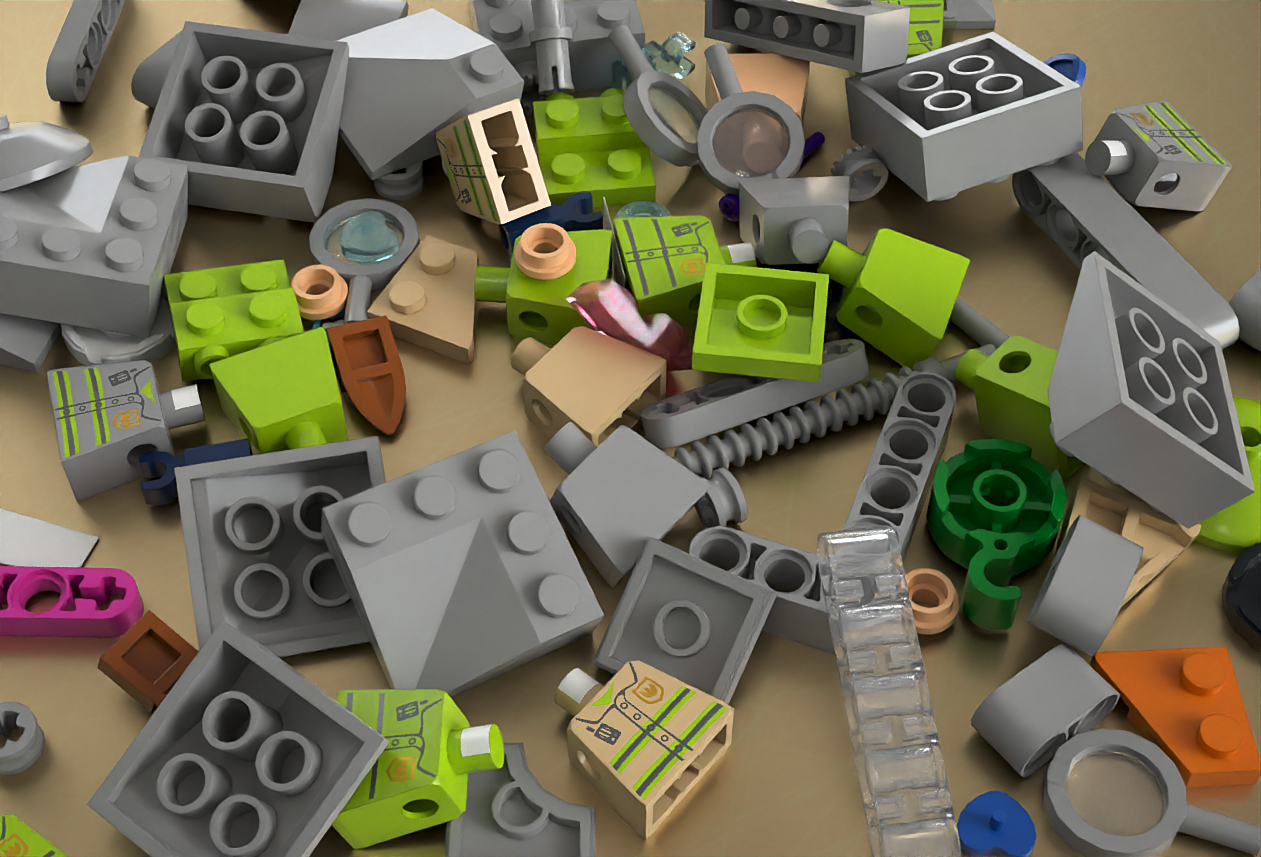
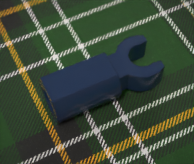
M590 192L573 194L562 205L556 206L555 202H552L551 206L509 222L498 224L502 244L510 259H512L515 239L522 235L526 229L536 224H555L562 227L566 232L604 229L601 211L593 213V200Z
M249 439L184 449V454L172 456L167 452L161 451L149 452L140 456L139 464L144 478L162 476L157 480L141 483V490L146 504L162 505L174 500L178 496L174 469L176 467L253 456Z

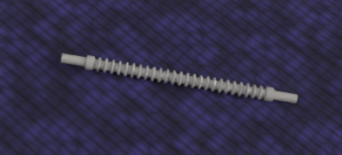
M992 344L976 348L988 356L997 350ZM966 352L942 361L932 357L921 360L914 364L912 370L908 367H902L899 370L898 377L894 373H886L882 382L879 379L871 378L868 381L867 388L857 383L852 387L851 394L847 390L840 389L836 393L835 400L829 395H824L820 400V405L809 400L805 403L804 411L799 407L792 406L787 417L781 412H776L773 415L772 422L765 418H759L756 422V428L745 423L740 427V434H736L735 431L728 429L724 433L723 440H720L715 435H711L707 440L706 446L701 442L694 441L690 452H687L682 447H678L674 452L673 459L696 475L700 474L701 477L709 479L713 468L719 469L722 467L728 470L730 462L737 467H742L747 456L753 461H758L761 458L762 451L769 455L776 454L778 445L789 450L794 446V439L806 444L810 440L811 433L816 437L822 438L826 434L827 427L831 431L838 432L841 430L843 422L849 426L856 425L858 416L863 420L869 421L874 416V410L881 415L889 412L890 405L893 404L900 384L913 373L932 372L945 377L951 383L956 382L955 371L960 359ZM556 514L560 524L563 523L559 516Z

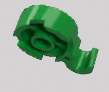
M1000 438L972 440L966 443L964 452L950 457L947 462L943 459L938 464L926 514L931 538L945 556L968 569L961 597L963 612L970 621L979 627L993 631L1006 630L1012 627L1022 591L1017 586H1007L1014 575L1040 564L1054 548L1067 501L1064 482L1057 469L1051 474L1043 464L1030 457L1032 448L1025 444Z

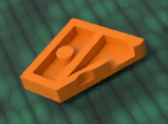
M1227 646L1096 652L1093 655L1090 666L1120 694L1119 697L1129 707L1130 710L1126 717L1144 739L1155 743L1175 763L1186 788L1257 784L1261 776V760Z

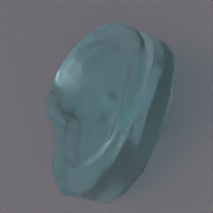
M377 211L360 213L351 218L342 229L339 239L342 254L355 261L375 262L385 260L394 256L400 248L397 233L387 228L386 218Z

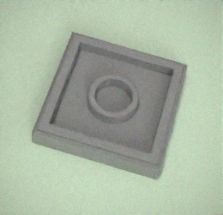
M648 536L592 664L616 674L627 662L639 660L729 705L777 594Z

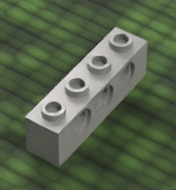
M705 0L704 37L865 73L907 63L910 7L876 0Z

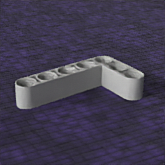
M932 372L913 373L900 384L831 559L722 526L706 528L697 533L691 541L689 554L777 594L761 631L839 656L850 657L865 652L876 638L948 440L956 402V391L953 384L945 377ZM781 589V590H788V591H790V592H789V593H783V592H777L776 590ZM841 610L853 611L857 614H847L841 612Z

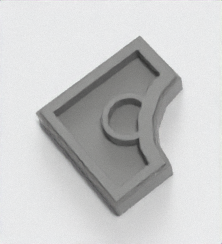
M503 743L504 763L501 768L468 773L466 810L458 819L448 821L446 824L445 857H595V807L567 803L543 789L528 768L523 743Z

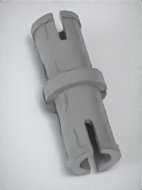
M531 0L534 30L529 32L530 45L535 46L537 52L538 92L540 95L554 94L552 72L554 71L557 72L559 92H573L574 84H572L568 43L573 41L572 28L566 27L564 0Z

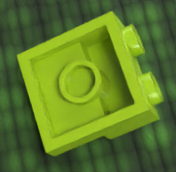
M612 88L604 91L600 97L576 99L568 93L559 92L550 95L545 101L533 102L537 158L550 203L555 202L556 206L562 205L567 198L580 192L591 193L593 207L604 206V197L607 206L656 202V184L650 150L631 127L626 116L623 104L625 90Z
M284 259L164 274L182 382L197 379H213L209 366L210 363L304 333L294 287H290Z
M706 263L692 352V370L820 382L829 274Z

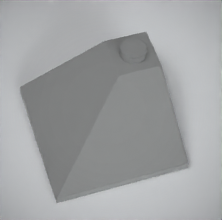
M433 8L336 40L348 42L350 48L338 133L371 180L406 168L419 161L440 155L441 153L436 141V132L460 118L512 99L519 98V101L521 100L524 80L498 46L489 39Z
M378 436L174 468L199 651L221 621L255 640L279 658L371 643L321 533L322 508L386 483Z
M221 621L87 805L151 857H309L390 741L261 644Z

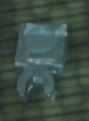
M682 32L669 36L662 46L652 40L640 47L655 71L667 73L672 77L680 79L688 76L695 69V64L683 55L694 49L696 42ZM619 59L612 63V88H620L626 91L634 79L622 59ZM648 96L650 103L658 99L653 96Z

